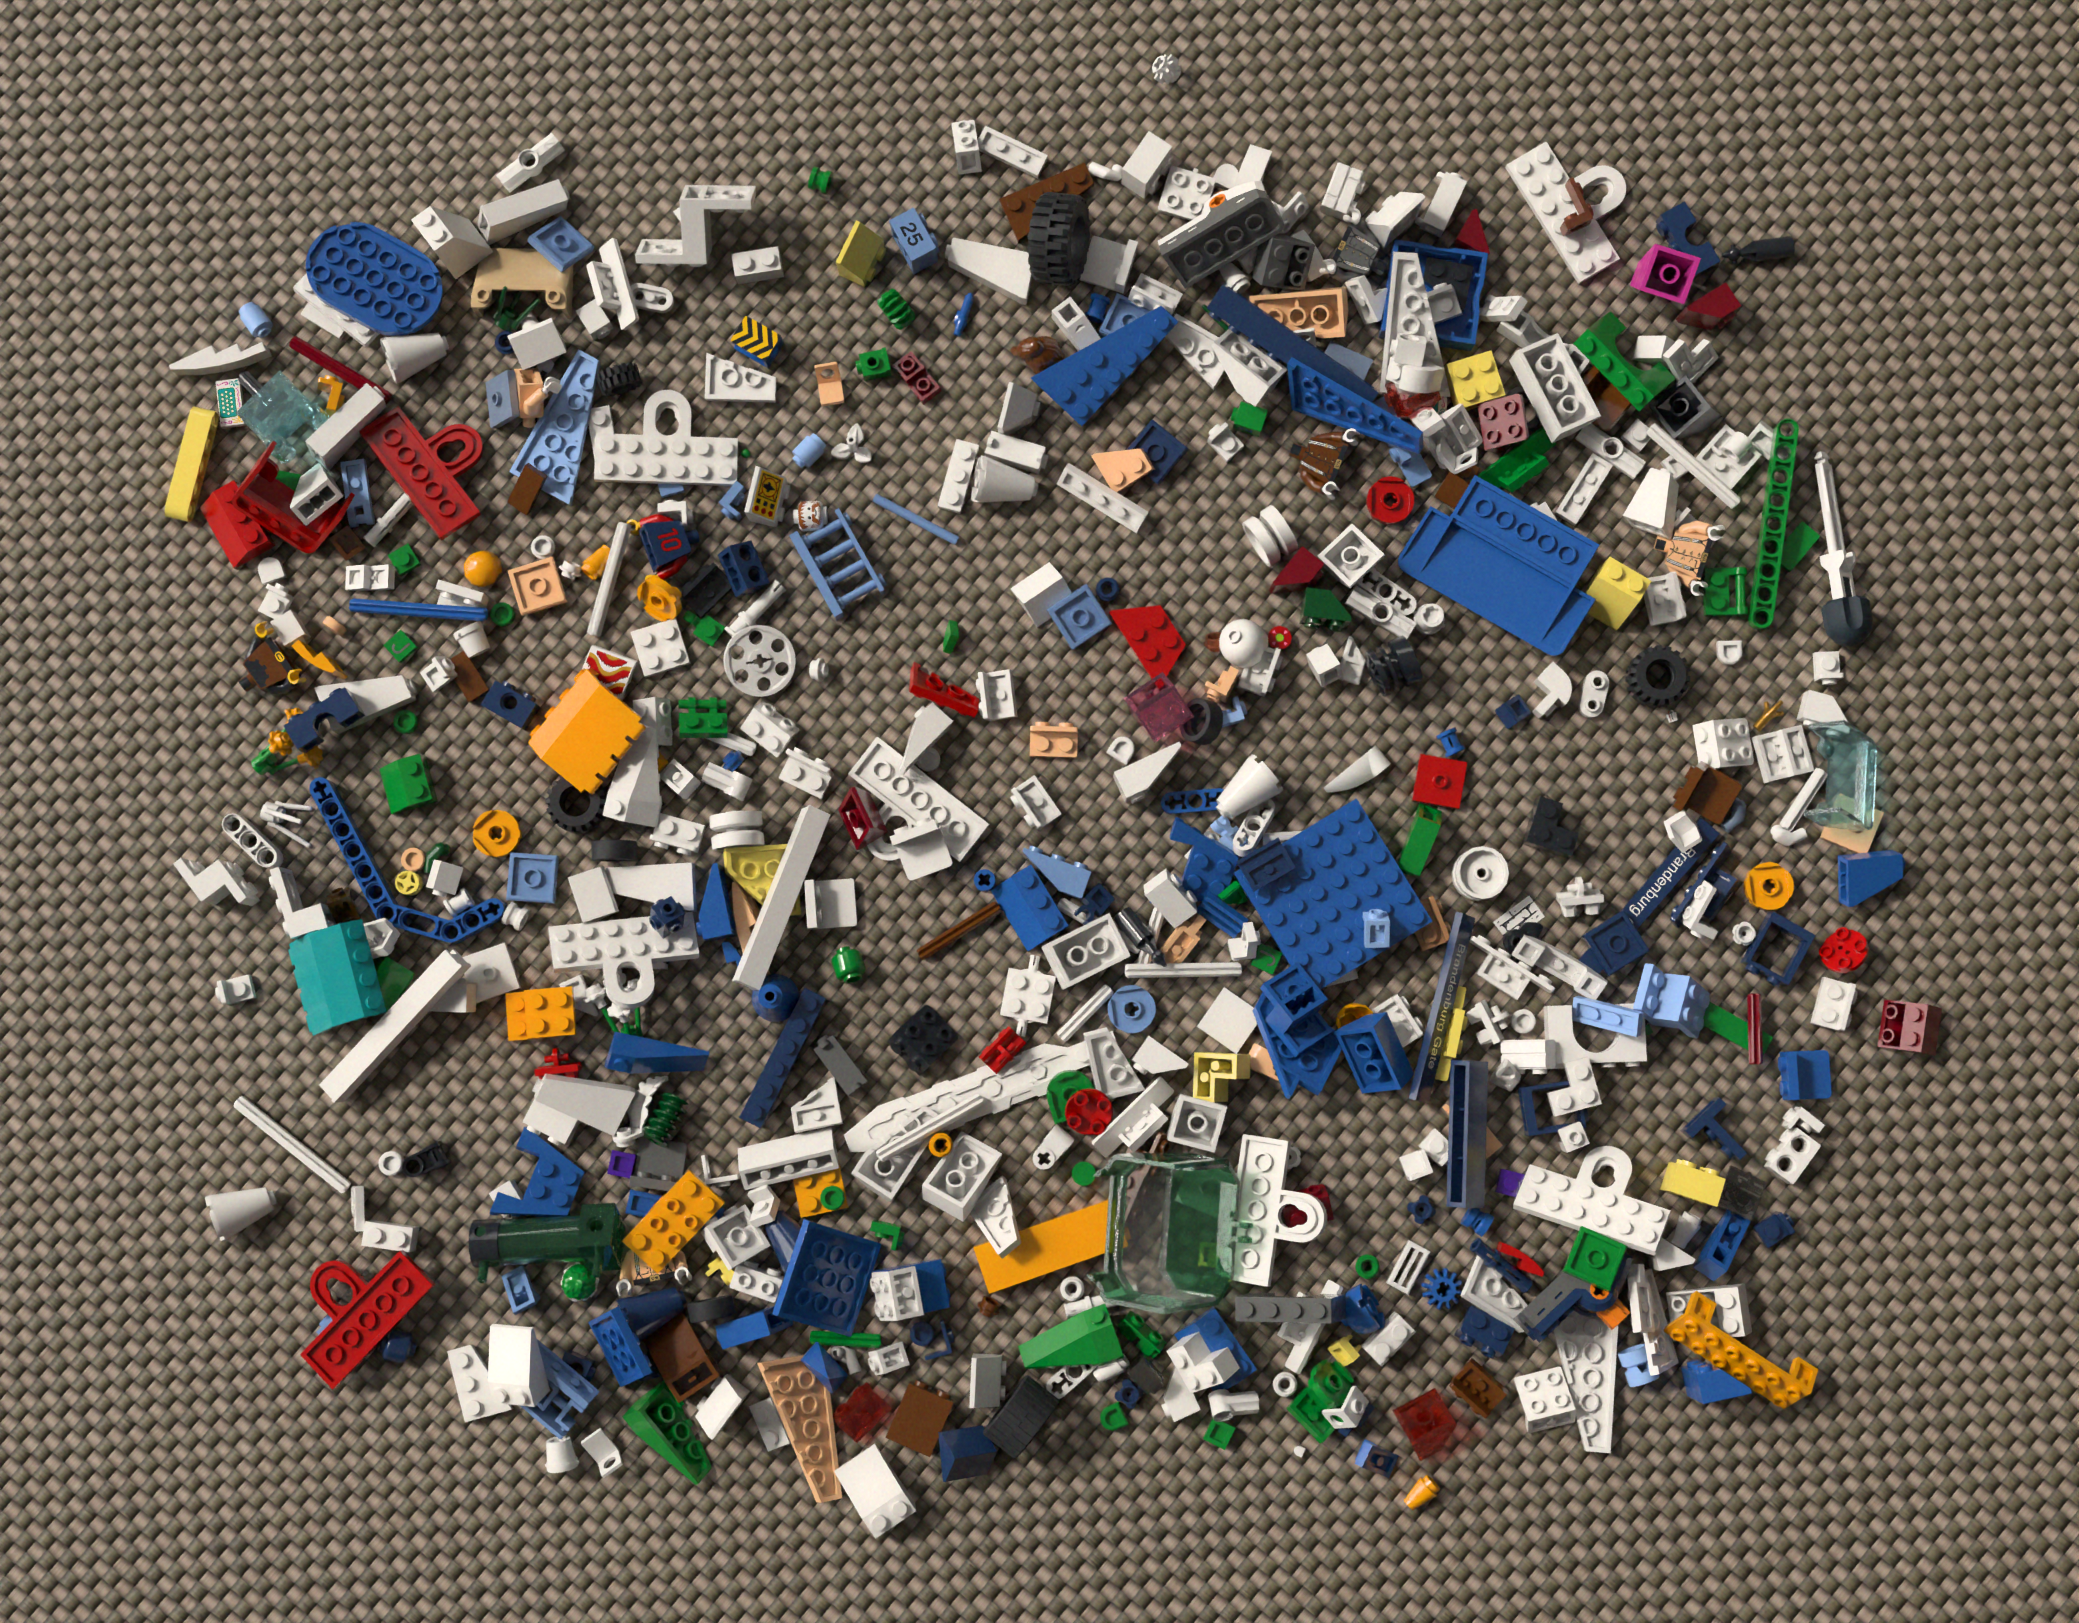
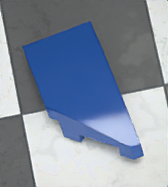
M730 942L721 943L726 963L736 962L738 967L742 958L741 954Z

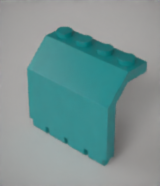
M362 919L310 932L289 944L290 949L288 951L292 966H295L294 974L298 989H301L299 994L304 1012H307L305 1017L309 1032H312L313 1036L323 1034L348 1022L386 1013Z

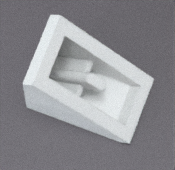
M1638 336L1632 359L1652 365L1661 362L1666 368L1670 369L1662 355L1675 341L1668 336Z

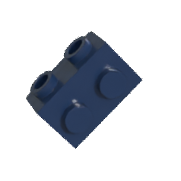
M1471 1305L1454 1336L1458 1337L1462 1344L1469 1347L1474 1346L1481 1350V1354L1493 1359L1504 1354L1515 1328Z

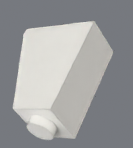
M317 463L300 477L290 509L305 525H308L341 499L343 494L329 473L320 463Z
M1650 468L1623 514L1632 527L1671 539L1673 536L1679 484L1673 478L1672 472L1664 468L1660 470Z

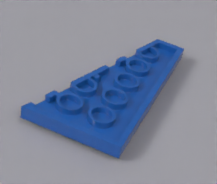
M1291 357L1287 366L1292 410L1346 429L1353 428L1360 434L1420 454L1424 447L1422 431Z

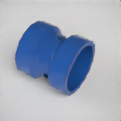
M1468 1208L1460 1224L1467 1228H1473L1475 1233L1482 1237L1492 1224L1494 1216L1489 1213H1483L1480 1211V1208Z

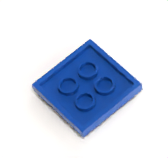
M619 1306L588 1322L620 1387L652 1373L650 1360L642 1353L639 1347V1338L631 1331L628 1325V1317Z

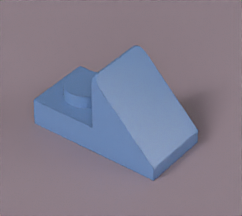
M523 1265L501 1276L514 1315L538 1303L541 1297L532 1287L527 1269Z

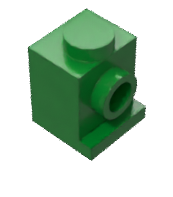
M886 347L881 348V350L859 354L860 360L855 361L858 375L863 374L864 381L892 376ZM869 361H877L875 366L868 365Z

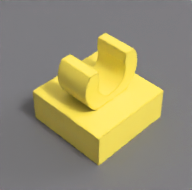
M1352 1335L1342 1337L1327 1348L1344 1367L1354 1362L1360 1356L1358 1351L1361 1349V1346L1353 1347L1349 1343V1340L1353 1337Z

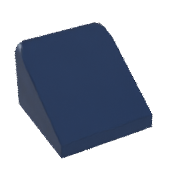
M1519 694L1495 709L1496 714L1507 729L1532 714Z

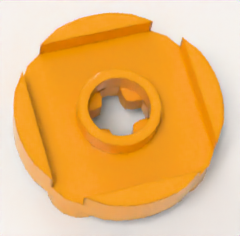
M652 575L640 584L637 589L639 602L643 600L646 605L644 607L645 611L653 618L665 622L667 619L673 620L681 612V591L677 587H672L659 576Z
M502 810L484 812L477 818L473 826V842L477 849L485 855L496 858L507 856L510 852H513L522 838V832L517 819L510 813ZM493 828L497 830L502 829V837L500 839H492L493 832L491 830Z
M1773 862L1756 865L1747 872L1744 880V892L1752 906L1761 910H1775L1783 907L1794 891V882L1791 874L1781 865ZM1766 880L1775 885V888L1771 889V893H1767V890L1763 889Z

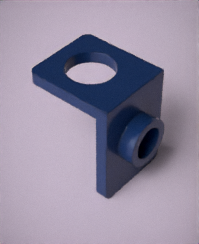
M944 1319L940 1321L947 1349L926 1354L925 1360L953 1352L951 1343L955 1342L951 1328L947 1329Z

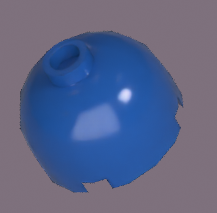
M1359 1284L1346 1292V1319L1341 1320L1346 1327L1349 1326L1359 1334H1369L1385 1327L1383 1312L1378 1314L1376 1308L1380 1304L1367 1285L1362 1286V1284Z

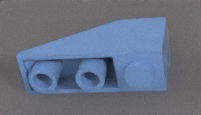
M1030 846L1029 849L1023 848V854L1060 893L1080 900L1083 898L1091 875V871L1087 870V865L1079 862L1071 865L1065 862L1066 858L1056 854H1052L1051 857L1043 855V850L1034 846Z

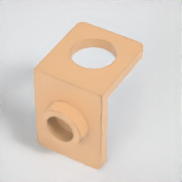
M831 362L815 365L821 406L844 403L838 363ZM825 369H831L834 371V374L826 377L821 372Z

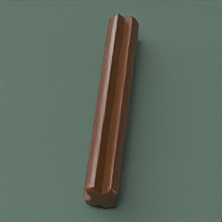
M996 901L990 903L917 949L919 957L922 960L929 958L1001 913L1000 906Z

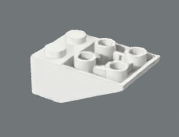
M1745 1284L1720 1285L1666 1292L1670 1323L1685 1313L1691 1294L1698 1291L1717 1304L1710 1322L1731 1337H1741L1752 1333Z

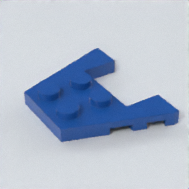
M1175 817L1170 832V840L1192 845L1181 879V886L1186 891L1190 890L1195 895L1197 901H1203L1209 892L1219 898L1218 894L1230 885L1237 864L1236 861L1239 858L1238 855L1215 839L1205 836L1197 828H1192L1184 823V820Z
M524 1127L516 1149L539 1157L522 1200L498 1192L489 1214L497 1216L499 1214H507L511 1216L533 1215L535 1217L567 1218L584 1171L538 1135Z

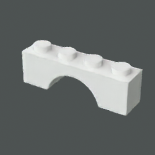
M1523 310L1515 321H1502L1496 330L1521 348L1549 337L1536 324L1534 318ZM1563 343L1578 373L1581 374L1589 360L1575 345Z

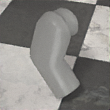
M834 1346L831 1349V1357L846 1363L850 1375L862 1371L856 1352L846 1346Z

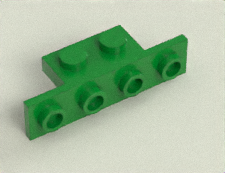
M1542 426L1530 435L1526 441H1522L1477 476L1497 488L1503 487L1510 492L1519 490L1524 486V483L1532 477L1539 475L1549 465L1546 457L1542 455L1554 447L1556 443H1551Z

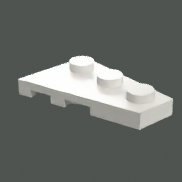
M1176 314L1174 318L1178 323L1165 337L1214 390L1225 371L1212 348V344L1219 337Z
M706 353V401L776 403V377L751 368H745L734 362Z
M1002 1175L982 1192L970 1214L996 1253L1003 1259L1021 1244L1007 1179Z
M1477 1255L1460 1296L1494 1318L1515 1328L1514 1330L1518 1333L1524 1332L1513 1319L1528 1305L1514 1289H1510L1501 1279L1502 1275L1493 1270V1268L1487 1267L1484 1264V1260Z
M473 1344L447 1351L465 1422L513 1409L510 1404L493 1403L487 1378L488 1367Z

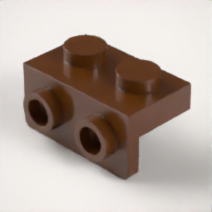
M1473 1358L1453 1376L1449 1385L1452 1392L1458 1398L1464 1399L1474 1413L1481 1415L1485 1419L1509 1392Z

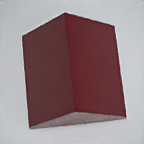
M851 787L838 811L856 850H860L887 834L888 831L870 793L857 787Z

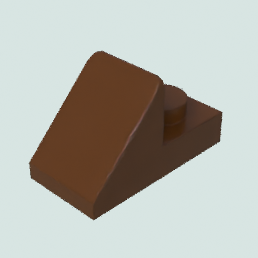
M1474 465L1457 474L1449 472L1434 498L1455 509L1470 481L1480 468Z

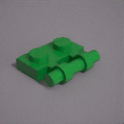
M688 697V700H678V709H688V713H679V738H727V713H717V709H726V700H717V697H709V700H696L695 697ZM696 709H709V713H696Z

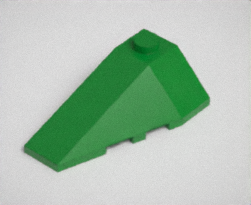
M1106 1304L1082 1311L1018 1346L1025 1369L1055 1368L1056 1366L1064 1365L1079 1367V1365L1086 1364L1102 1366L1124 1358Z

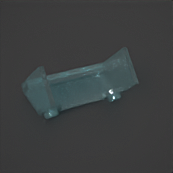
M1846 720L1809 724V729L1820 736V740L1817 743L1819 754H1822L1828 760L1826 801L1818 803L1814 810L1804 811V816L1822 827L1856 831L1871 830L1874 821L1877 758L1875 742Z

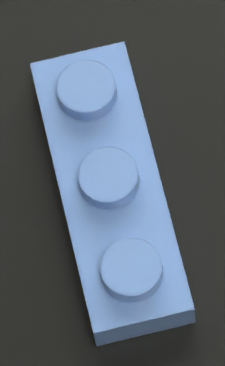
M1582 996L1573 998L1572 1021L1634 1037L1641 1035L1642 1011Z

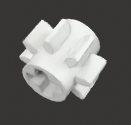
M1166 54L1159 56L1152 66L1153 73L1156 74L1154 79L1161 84L1164 82L1167 84L1175 82L1181 73V66L1178 65L1179 59L1171 54L1169 56Z

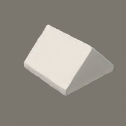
M552 318L508 335L522 370L566 353L565 342Z
M1050 562L1011 588V591L1037 628L1051 619L1047 609L1071 594L1065 580Z
M604 866L568 877L583 923L596 922L619 911Z
M1661 1238L1655 1256L1646 1253L1649 1268L1658 1271L1693 1264L1696 1260L1663 1238Z

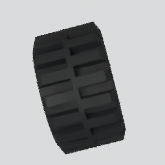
M1656 645L1653 648L1652 646L1646 648L1631 660V664L1626 670L1628 676L1625 677V682H1629L1627 689L1628 692H1633L1634 695L1632 697L1634 700L1638 698L1640 700L1639 704L1643 706L1648 704L1650 708H1655L1656 706L1661 708L1673 703L1683 695L1688 688L1687 683L1690 682L1691 676H1688L1690 667H1686L1684 664L1687 660L1685 657L1682 659L1679 657V651L1673 652L1671 651L1672 647L1666 646L1662 648V645ZM1658 664L1667 670L1670 682L1666 689H1655L1648 683L1646 669L1649 665Z
M559 776L560 780H554L552 789L547 791L549 797L545 801V804L548 805L546 810L551 815V820L562 829L571 833L575 832L576 834L591 832L592 828H598L600 826L599 823L606 819L603 816L607 798L605 787L600 785L593 795L586 791L590 796V806L583 815L574 817L567 813L565 801L572 791L577 790V788L562 776Z

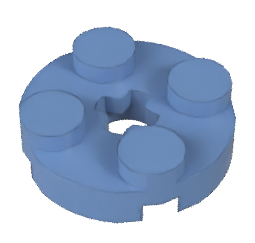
M1136 985L1119 988L1112 995L1108 1003L1110 1021L1117 1029L1125 1033L1143 1031L1151 1024L1156 1012L1153 997L1145 989ZM1130 1002H1133V1005L1139 1008L1135 1012V1016H1130L1128 1012L1125 1013V1008L1128 1007Z

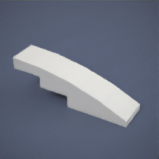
M263 342L246 350L235 344L220 352L211 345L170 364L169 367L177 375H205L245 367L269 358L272 355L269 348Z

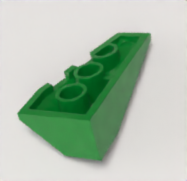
M663 1380L639 1398L622 1417L637 1436L697 1485L712 1467L701 1442L696 1440L691 1429L693 1424L691 1419H687L682 1408L684 1405L683 1401L677 1402Z

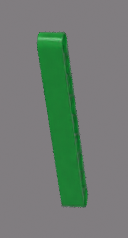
M1792 419L1780 421L1773 430L1748 614V623L1755 630H1762L1770 626L1774 618L1799 426ZM1781 426H1788L1791 429V436H1784L1780 430ZM1778 449L1787 451V460H1782L1778 457ZM1776 472H1780L1785 476L1784 483L1780 484L1775 481L1774 474ZM1772 496H1779L1781 498V507L1772 505ZM1769 519H1774L1778 522V530L1774 531L1768 527ZM1770 542L1775 545L1776 551L1774 554L1766 552L1765 543ZM1763 566H1769L1772 569L1773 574L1770 578L1763 576L1761 572ZM1760 589L1768 591V601H1762L1759 598L1758 592ZM1760 612L1765 615L1766 622L1764 625L1756 622V613Z

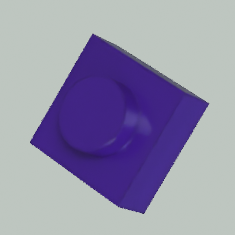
M612 1150L607 1174L630 1178L633 1175L637 1154Z
M1500 1168L1495 1192L1516 1197L1525 1175Z

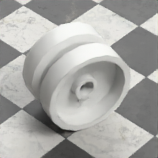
M1272 505L1260 512L1261 521L1252 516L1242 523L1245 534L1254 550L1269 567L1280 561V552L1288 556L1298 550L1297 541L1290 527L1279 511Z
M731 811L709 817L711 830L725 832L711 838L713 851H723L724 848L765 845L764 833L751 830L763 824L761 811Z
M1481 846L1472 848L1460 855L1453 865L1451 875L1453 885L1458 893L1467 899L1481 901L1492 898L1503 890L1507 884L1509 871L1507 862L1502 854L1493 848ZM1478 870L1484 872L1481 878L1477 875Z

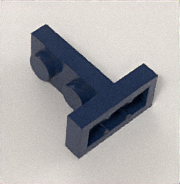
M1714 1097L1680 1131L1687 1138H1693L1704 1127V1134L1711 1141L1714 1142L1716 1140L1722 1146L1720 1150L1726 1157L1741 1160L1747 1153L1713 1118L1727 1105L1720 1097Z

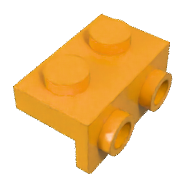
M325 375L324 378L319 377L317 389L330 393L326 407V416L331 417L343 406L345 396L341 395L343 383H340L336 377Z

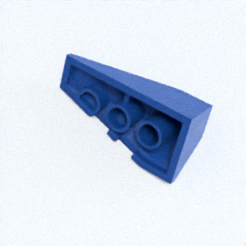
M615 1032L604 1067L630 1074L704 1071L709 1051Z

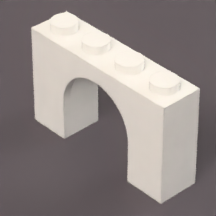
M1634 1003L1615 1005L1633 1009ZM1572 1005L1544 1006L1545 1040H1555V1069L1565 1068L1564 1063L1589 1057L1591 1067L1592 1063H1601V1067H1616V1062H1625V1067L1640 1066V1061H1647L1644 1017L1640 1036L1634 1037L1616 1032L1613 1043L1606 1050L1593 1053L1583 1049L1574 1037Z

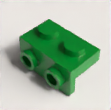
M1309 1386L1303 1388L1286 1408L1320 1444L1335 1430L1322 1414V1411L1328 1408ZM1332 1415L1335 1420L1344 1422L1339 1416Z

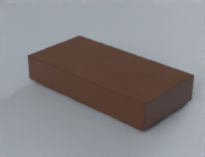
M530 463L526 464L507 503L523 514L528 515L548 476Z
M465 651L450 659L458 675L454 679L469 703L489 692L490 689Z

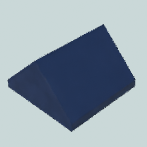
M983 1425L938 1432L943 1482L988 1474L997 1450L992 1441L983 1435L985 1429Z

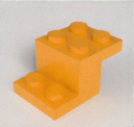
M573 986L505 993L508 1041L577 1035Z

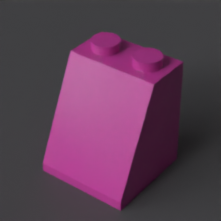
M1654 244L1638 262L1630 286L1685 304L1701 258Z

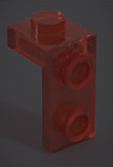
M1394 382L1385 384L1387 393L1383 394L1388 407L1393 406L1397 417L1412 415L1416 410L1423 407H1432L1442 400L1440 391L1419 393L1402 400Z

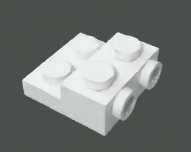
M736 1205L729 1208L723 1213L725 1216L718 1220L717 1217H714L704 1224L705 1228L701 1231L712 1252H718L729 1271L771 1246L760 1227L754 1228L750 1223L751 1213L746 1205L737 1208Z

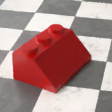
M235 480L213 491L200 507L234 569L276 546L265 527L233 506L232 498L240 487V484Z

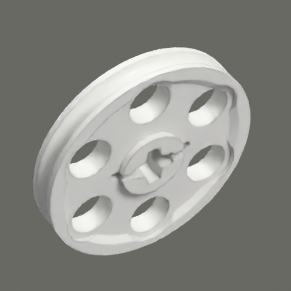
M753 625L740 630L730 639L724 652V669L728 679L737 689L751 696L762 697L777 693L788 684L795 670L796 658L792 644L783 633L769 626ZM752 631H759L762 634L760 643L752 644L750 642L749 635ZM781 639L784 642V649L781 652H774L772 650L771 644L773 640ZM741 646L743 648L744 655L741 659L732 658L731 650L733 647ZM758 654H760L762 658H773L772 660H766V662H763L762 667H759L758 664L754 663L746 664V662H751L757 659ZM780 662H785L788 665V672L783 676L778 675L775 671L776 665ZM740 669H744L748 673V679L743 683H739L735 679V673ZM762 677H766L770 681V687L765 691L759 690L757 686L758 680Z

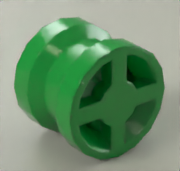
M814 166L809 177L808 189H818L821 193L827 194L831 186L833 172L829 170L824 172L819 167Z

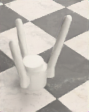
M267 801L262 807L260 818L268 821V826L278 829L300 844L310 848V843L278 823L285 819L301 824V819L287 815L285 809L311 811L312 807L279 801L275 803Z

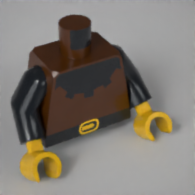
M266 621L258 623L255 626L256 634L245 655L246 660L243 662V666L249 674L238 682L246 692L258 686L260 690L270 694L289 693L298 683L306 682V678H300L299 672L302 669L295 668L277 640L272 637L267 638V635L272 634L274 629L272 627L265 629Z

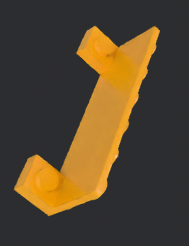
M1698 1291L1691 1294L1685 1313L1664 1328V1332L1671 1336L1672 1339L1682 1343L1695 1354L1707 1359L1715 1367L1724 1370L1738 1381L1750 1387L1754 1392L1772 1401L1778 1407L1786 1409L1812 1392L1819 1369L1800 1357L1793 1359L1789 1373L1771 1363L1711 1324L1710 1322L1717 1304Z

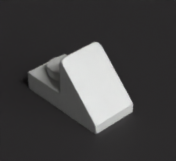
M1365 275L1346 281L1345 285L1364 324L1380 321L1388 289L1372 291Z
M675 759L660 773V778L683 799H688L701 783Z

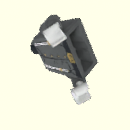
M1349 208V211L1352 212V218L1349 215L1343 216V220L1345 222H1352V226L1348 225L1333 258L1322 260L1327 265V268L1319 270L1321 274H1329L1330 277L1342 284L1355 277L1363 275L1366 277L1369 270L1382 275L1388 262L1376 257L1380 245L1361 218V213L1357 208Z

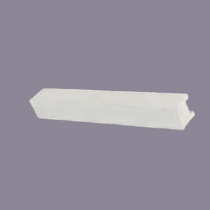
M811 805L801 809L733 977V982L745 985L753 991L761 989L830 814Z
M455 949L451 952L444 950L319 1084L332 1099L333 1103L345 1102L472 966Z

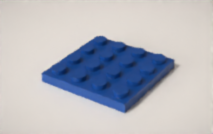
M804 1219L772 1314L851 1337L882 1244Z

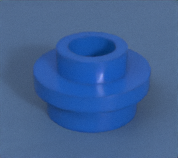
M739 750L735 753L730 751L722 760L725 763L723 768L733 772L744 760Z

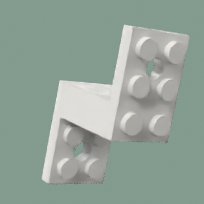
M685 185L679 199L682 240L642 239L635 254L636 263H642L643 266L666 264L669 267H676L680 264L701 267L707 264L712 250L710 211L722 212L724 209H734L735 212L742 213L751 210L756 197V186Z

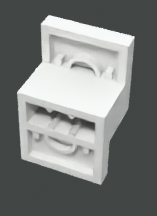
M180 858L173 863L201 902L216 905L230 893L240 904L253 906L260 901L256 896L258 893L257 889L251 882L247 883L242 877L244 872L236 863L233 864L229 861L218 859L206 869L200 862L196 863L193 860Z

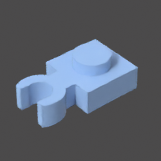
M1221 816L1210 826L1214 832L1222 836L1219 841L1233 851V839L1239 828L1237 826L1232 828L1229 819ZM1247 837L1244 844L1240 845L1241 847H1244V845H1248Z

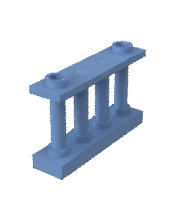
M839 508L835 510L838 517L837 520L812 534L800 536L798 531L789 535L836 621L844 617L842 610L845 609V605L878 588L881 595H884L886 593L883 587L887 586L881 573L875 574L849 526L853 525L848 514L846 512L842 514ZM842 527L845 529L850 538L849 540L818 557L816 555L811 556L808 551L811 548V544ZM855 547L861 560L830 577L828 575L822 576L819 569L823 568V564ZM864 568L868 570L873 580L842 597L837 596L834 598L831 589L834 588L833 585Z

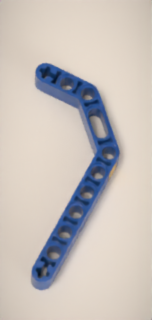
M322 777L315 778L311 782L309 787L310 793L378 920L385 918V910L391 907L394 915L388 921L394 927L453 944L461 943L502 920L508 906L504 901L496 898L488 899L451 920L399 906L336 785ZM322 784L327 786L324 788L326 795L319 792L322 790ZM333 804H337L339 810L336 815L331 816L329 812L330 807ZM347 824L350 828L349 833L342 837L340 830L342 826ZM359 845L361 849L360 854L354 858L351 850L354 846ZM366 866H370L372 870L368 878H364L362 875V871ZM380 886L383 894L379 899H375L373 891ZM493 905L500 906L497 910L498 914L489 913L494 909ZM411 914L431 918L435 922V929L432 932H424L411 928L407 924V918ZM473 915H477L479 917V924L472 928L469 920ZM456 926L458 928V935L456 938L451 939L448 931L451 927Z

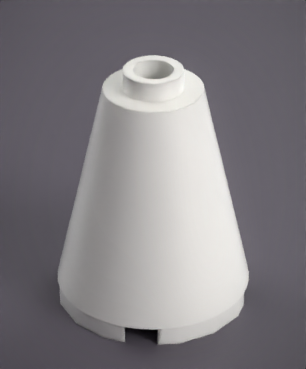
M439 333L391 336L380 339L382 350L387 358V365L396 384L446 356V350L449 349L446 337H441Z
M981 455L978 458L974 471L975 487H972L971 499L977 503L1030 500L1032 496L1037 494L1038 483L1035 482L1033 476Z
M1253 754L1248 757L1216 800L1218 803L1216 809L1224 818L1227 816L1234 818L1283 791V787L1278 788L1276 786L1279 780L1263 761L1258 764L1254 760L1257 756Z
M266 1187L213 1194L205 1197L206 1205L210 1206L211 1209L209 1214L221 1242L226 1241L273 1211V1205L277 1204L273 1190L268 1191Z

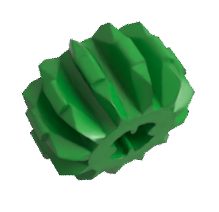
M895 289L886 291L877 300L879 308L896 329L902 330L915 319V313Z

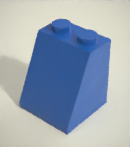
M941 1259L873 1271H892L915 1266L923 1312L926 1313L950 1307V1292L945 1284L946 1269Z

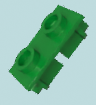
M1131 1310L1117 1325L1120 1328L1119 1332L1131 1342L1136 1337L1140 1338L1135 1346L1147 1357L1151 1356L1154 1358L1162 1351L1166 1344L1158 1331L1152 1330L1139 1314H1135Z

